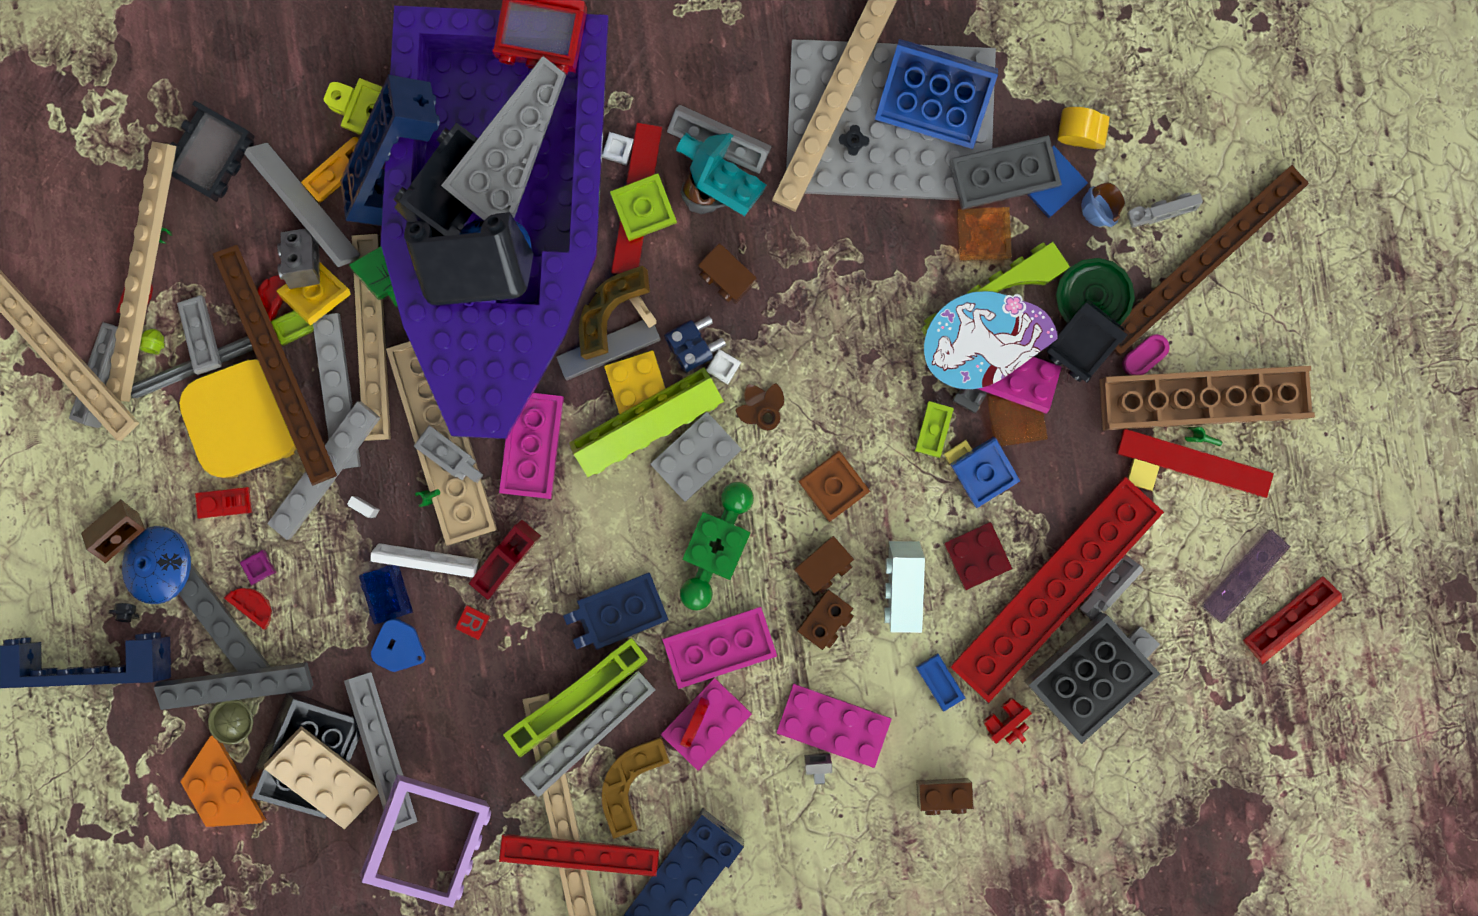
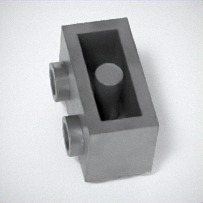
M306 228L281 232V243L277 245L278 254L281 258V264H278L280 279L285 280L289 289L320 284L318 242Z

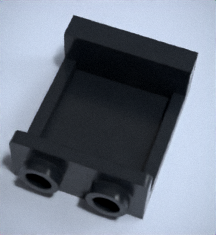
M1087 299L1058 334V339L1047 348L1048 357L1058 366L1063 364L1070 369L1068 373L1077 381L1081 382L1084 380L1088 383L1092 375L1113 350L1128 336L1129 331Z

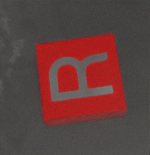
M466 605L455 629L479 640L491 616Z

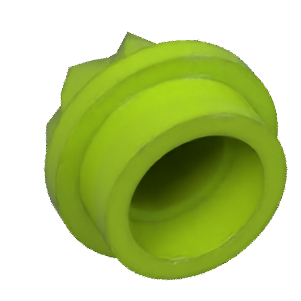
M157 329L144 331L139 349L149 354H160L161 349L165 347L164 336Z

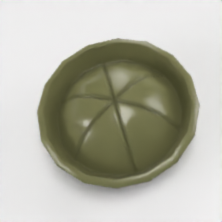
M239 700L219 702L210 711L208 718L209 730L212 736L220 743L228 745L238 744L245 740L252 731V712L246 704Z

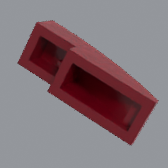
M519 521L501 544L495 548L468 584L489 600L541 538V535L525 521Z

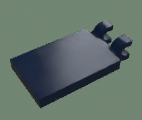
M650 572L579 600L577 602L580 609L563 615L566 625L581 620L585 630V635L573 639L576 649L594 643L596 650L669 620Z

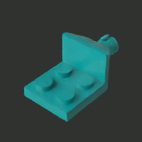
M685 133L676 151L693 160L690 170L695 187L745 216L762 195L767 184L760 181L756 176L739 169L735 164L723 159L734 135L725 133L709 136L702 142Z

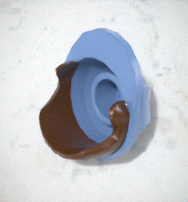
M1109 182L1089 188L1081 204L1083 216L1094 226L1113 227L1117 224L1120 213L1125 206V200L1117 186Z

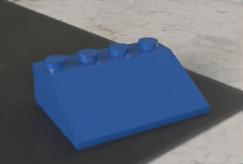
M899 39L875 120L973 149L998 76V68Z

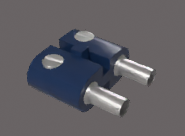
M710 316L696 323L689 320L664 334L669 348L675 354L676 360L685 373L713 359L712 353L726 346L723 338L709 345L701 338L699 331L713 324Z

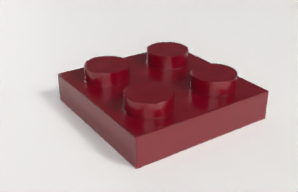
M991 522L943 543L964 590H968L1013 569Z

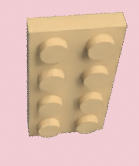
M302 726L264 764L266 771L343 829L379 794L373 781Z

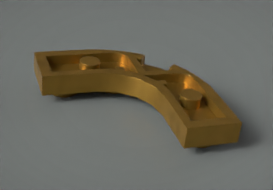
M644 266L609 278L595 290L597 294L589 305L585 304L579 322L581 357L585 360L608 353L607 321L611 312L620 303L650 292L648 270Z
M662 737L627 750L615 760L607 772L602 787V807L613 839L639 829L630 806L628 793L630 785L637 776L648 770L670 763Z

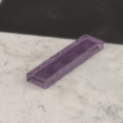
M1268 529L1201 604V607L1219 623H1223L1291 546L1272 529Z

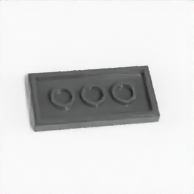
M1049 135L954 157L949 160L961 210L1062 185Z

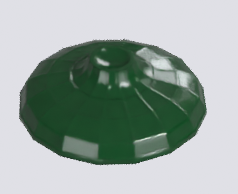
M1101 258L1082 260L1071 266L1060 279L1056 293L1058 310L1067 323L1088 299L1121 325L1131 313L1135 299L1133 283L1126 271L1113 261Z

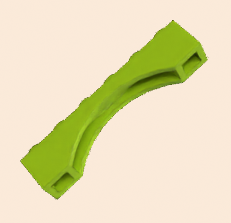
M1043 242L1031 250L1032 256L1026 260L1021 256L1010 264L1012 269L1004 274L1001 270L988 278L989 284L983 288L979 284L969 290L967 294L983 291L998 293L1003 289L1017 285H1046L1067 271L1070 266L1054 242L1047 246ZM937 312L924 320L926 325L922 327L921 331L925 336Z
M632 638L629 639L582 678L534 713L524 718L503 734V736L517 755L522 757L645 664L648 660L635 641Z

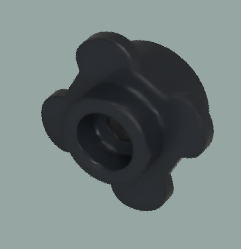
M852 125L846 134L839 136V143L844 145L851 156H856L858 151L862 147H867L870 142L869 137L861 133L858 125ZM853 138L857 140L855 143L852 142Z
M116 603L114 610H109V614H112L115 617V621L129 623L132 619H139L140 616L135 614L136 606L127 603Z

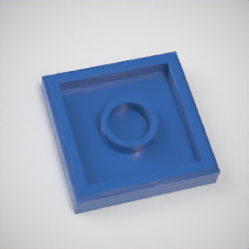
M1054 145L1052 149L1062 185L1027 194L1048 218L1088 184Z
M995 437L990 438L950 463L976 508L1020 482Z

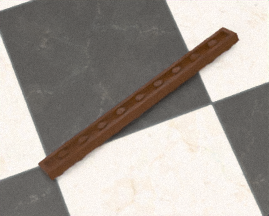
M1293 165L1282 172L1132 308L1129 316L1121 324V326L1129 331L1128 336L1113 350L1118 356L1137 341L1309 184Z
M238 245L212 253L311 485L314 486L336 477L337 473Z

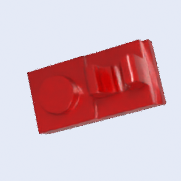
M249 487L195 493L198 519L252 513Z

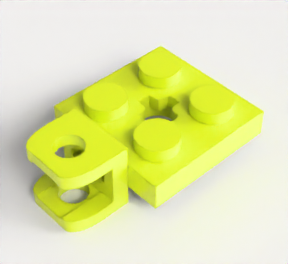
M359 78L355 90L342 83L331 82L324 96V102L332 111L344 116L341 123L342 128L361 135L370 116L368 111L373 109L382 87Z

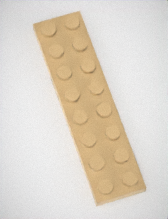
M410 341L387 348L386 351L414 442L418 441L430 425L471 455L476 461L469 437L451 436ZM417 449L429 491L439 489L441 492L440 495L432 498L446 546L497 531L482 479L477 483L467 476L463 480L458 477L456 478ZM476 462L473 467L479 471Z

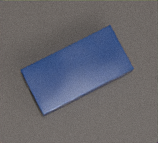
M938 653L916 666V669L943 712L965 699V696Z

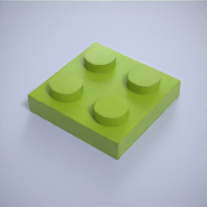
M659 174L610 191L629 241L677 223Z

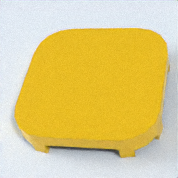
M258 360L244 361L196 379L188 384L182 392L179 404L184 423L199 463L212 476L227 479L235 478L240 474L295 454L296 447Z

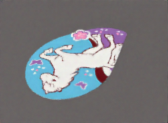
M972 292L950 301L937 313L925 336L924 355L930 371L943 383L959 389H978L1003 379L1058 339L1057 331L1051 318L1045 311L1038 306L1022 301V296L1019 294H1015L1012 297L1011 295H1003L996 292Z

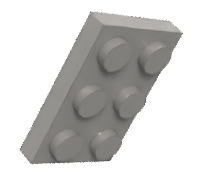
M706 412L651 463V466L686 502L742 449L712 416Z

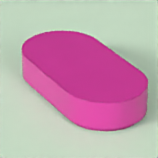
M1158 334L1146 338L1124 357L1122 362L1124 372L1129 376L1147 373L1167 356L1170 349L1168 340Z

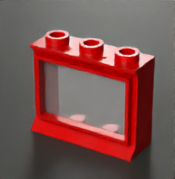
M503 0L492 52L499 59V62L503 64L515 65V62L525 63L527 68L533 69L544 56L564 72L565 75H568V72L576 73L587 15L585 1Z

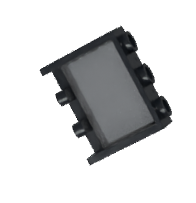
M194 100L192 105L198 109L191 122L184 120L181 124V129L185 132L178 144L175 142L170 143V145L176 146L171 177L217 202L219 198H223L229 187L227 184L231 177L239 172L242 165L241 160L245 155L246 149L254 146L255 136L245 128Z

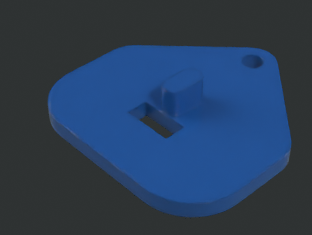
M390 619L384 623L371 651L372 659L377 665L396 672L421 664L426 660L425 652L413 626L398 619ZM391 639L395 640L392 649L388 647Z

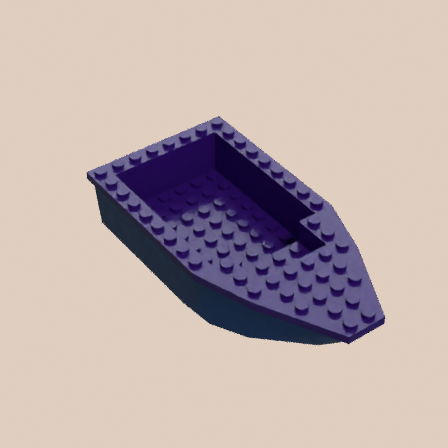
M394 6L390 75L431 82L432 94L436 96L435 111L436 115H439L440 122L438 130L433 132L429 142L399 137L398 142L393 144L391 148L390 158L388 162L385 161L381 247L403 327L448 430L453 437L508 438L568 331L597 257L608 15H586L576 73L568 72V75L565 77L514 220L527 231L531 241V250L534 253L526 291L518 298L496 300V303L474 302L472 306H466L463 303L431 305L421 293L404 239L407 221L394 208L397 202L393 199L402 186L406 189L409 188L438 148L440 143L436 139L445 127L451 130L457 122L475 137L479 138L532 69L527 68L525 63L515 62V65L503 64L499 62V59L492 52L501 10ZM511 11L505 44L568 56L576 14ZM473 212L465 225L481 217Z

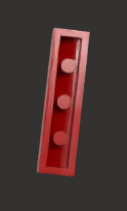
M1322 576L1243 639V642L1258 661L1264 664L1342 601V593Z

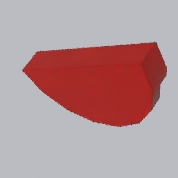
M279 275L264 280L258 288V294L270 321L275 319L284 301L277 293V290L284 286L286 282L284 279L281 280Z
M240 588L231 591L224 597L225 600L263 630L267 629L271 621L272 609L269 600L263 593L252 588Z
M700 698L679 745L687 749L688 747L690 748L709 707V700Z

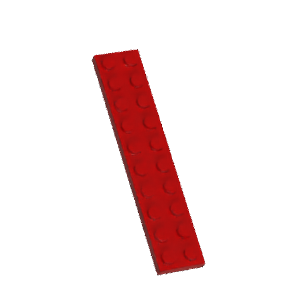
M1123 477L949 667L984 700L990 703L1160 518L1164 511L1127 477Z

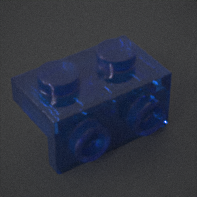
M388 565L359 575L361 588L374 624L413 613L399 566Z

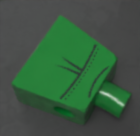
M381 246L349 264L353 273L378 300L389 296L395 307H398Z

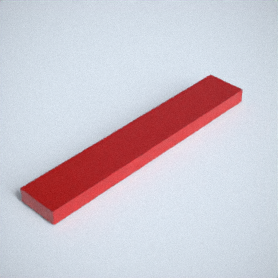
M637 123L626 185L655 175L662 127ZM621 219L611 272L613 275L639 267L644 236L629 241Z
M1127 429L1122 431L1116 454L1158 465L1161 468L1262 498L1268 497L1274 476L1272 472Z
M502 834L499 862L657 876L659 848Z

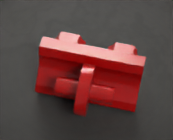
M1009 698L1001 706L1009 715L1008 718L1001 723L996 715L992 713L983 720V724L989 732L988 737L995 744L1010 732L1012 733L1005 738L1009 745L1016 739L1022 744L1026 741L1022 734L1029 729L1028 725L1024 722L1018 728L1016 727L1032 713L1024 705L1021 706L1013 698Z

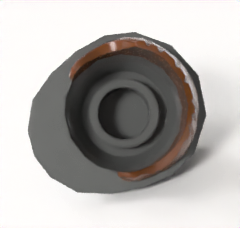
M689 173L680 193L690 211L702 215L711 213L716 208L726 206L697 189L692 173Z

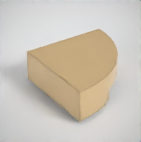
M640 296L629 299L649 328L656 324V319Z

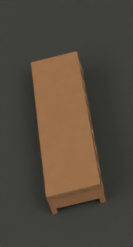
M1311 366L1105 377L1099 379L1103 430L1314 418L1315 412H1312L1309 371H1312Z

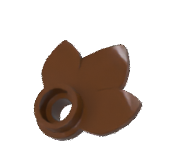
M775 383L765 392L758 386L748 384L744 394L746 405L736 408L739 419L746 424H757L760 429L765 431L775 429L780 423L781 416L779 411L784 405V394L781 387ZM766 413L771 414L773 417L769 423L763 421V415Z

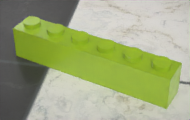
M704 367L569 442V445L586 476L590 477L593 474L601 473L609 465L626 459L629 454L636 450L646 448L654 440L669 435L679 426L691 423L697 416L706 411L714 410L724 401Z

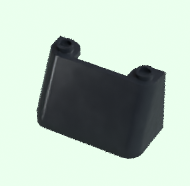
M457 122L451 130L446 127L436 139L440 143L438 148L409 188L406 189L402 186L393 199L397 202L394 208L407 222L424 221L428 223L432 229V237L459 235L473 213L471 209L441 186L478 139Z
M510 212L488 216L482 224L480 233L432 237V229L428 223L424 221L406 223L404 239L421 293L429 304L446 305L514 299L520 297L526 291L534 253Z

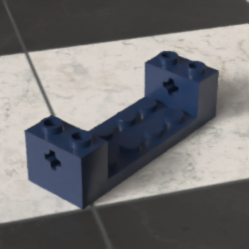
M388 74L340 180L346 221L382 226L385 169H382L385 161L388 162L393 144L398 142L399 137L429 142L433 132L438 130L440 119L435 111L436 96L432 94L431 82Z
M161 632L135 634V639L125 641L126 665H119L117 667L103 665L91 668L78 666L67 667L66 669H58V667L42 668L41 642H31V637L3 640V645H0V688L148 683L171 678L170 637H161Z
M702 808L658 867L657 876H652L623 916H689L725 867L729 868L744 848V839Z

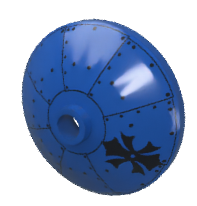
M162 526L146 528L128 544L122 560V576L126 588L134 598L148 604L165 603L177 596L185 586L191 569L190 551L184 538L175 530Z

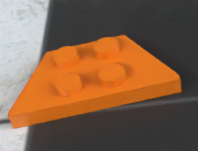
M210 736L180 781L206 827L258 824L265 821L266 818L255 799L251 798L246 789L247 785L225 746L213 736Z

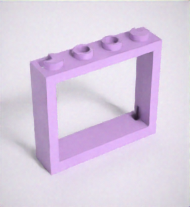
M397 774L360 873L362 883L453 907L455 901L460 900L462 896L464 876L469 875L472 869L473 860H471L473 852L480 847L482 827L487 825L490 820L491 810H489L488 803L482 799ZM407 791L476 812L447 893L376 874Z

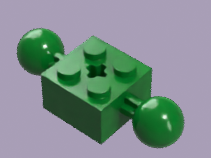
M732 482L723 489L721 503L724 511L720 519L705 512L702 513L682 560L699 567L696 576L686 580L680 588V600L690 610H702L710 604L713 591L709 583L713 573L731 580L751 532L735 526L738 515L749 511L754 502L753 491L743 482ZM717 538L721 539V545L724 546V550H718L717 553H713V548L709 546L710 542H715Z

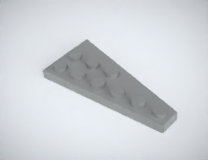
M543 56L441 185L483 220L490 215L510 212L513 218L515 217L564 83L565 73Z

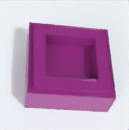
M261 550L239 562L251 585L277 573L265 550Z

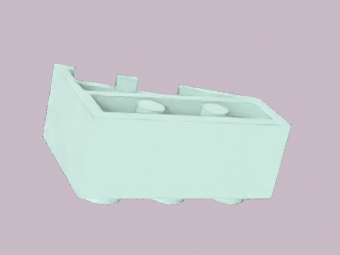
M889 541V558H886V574H889V583H885V599H889V607L884 608V623H889L890 632L922 633L925 557L920 541Z

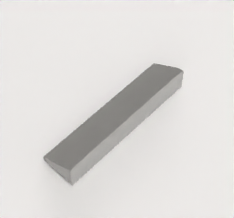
M682 105L675 109L667 130L668 133L679 138L688 133L693 138L702 142L709 136L731 133L734 136L724 158L758 174L761 172L771 150L770 145Z
M641 320L607 335L608 353L585 360L581 357L580 347L557 356L565 379L570 380L661 341L655 325L649 328Z
M103 322L87 366L106 385L110 375L111 357L114 353L115 334L118 327ZM76 396L69 419L87 426L100 428L101 423Z

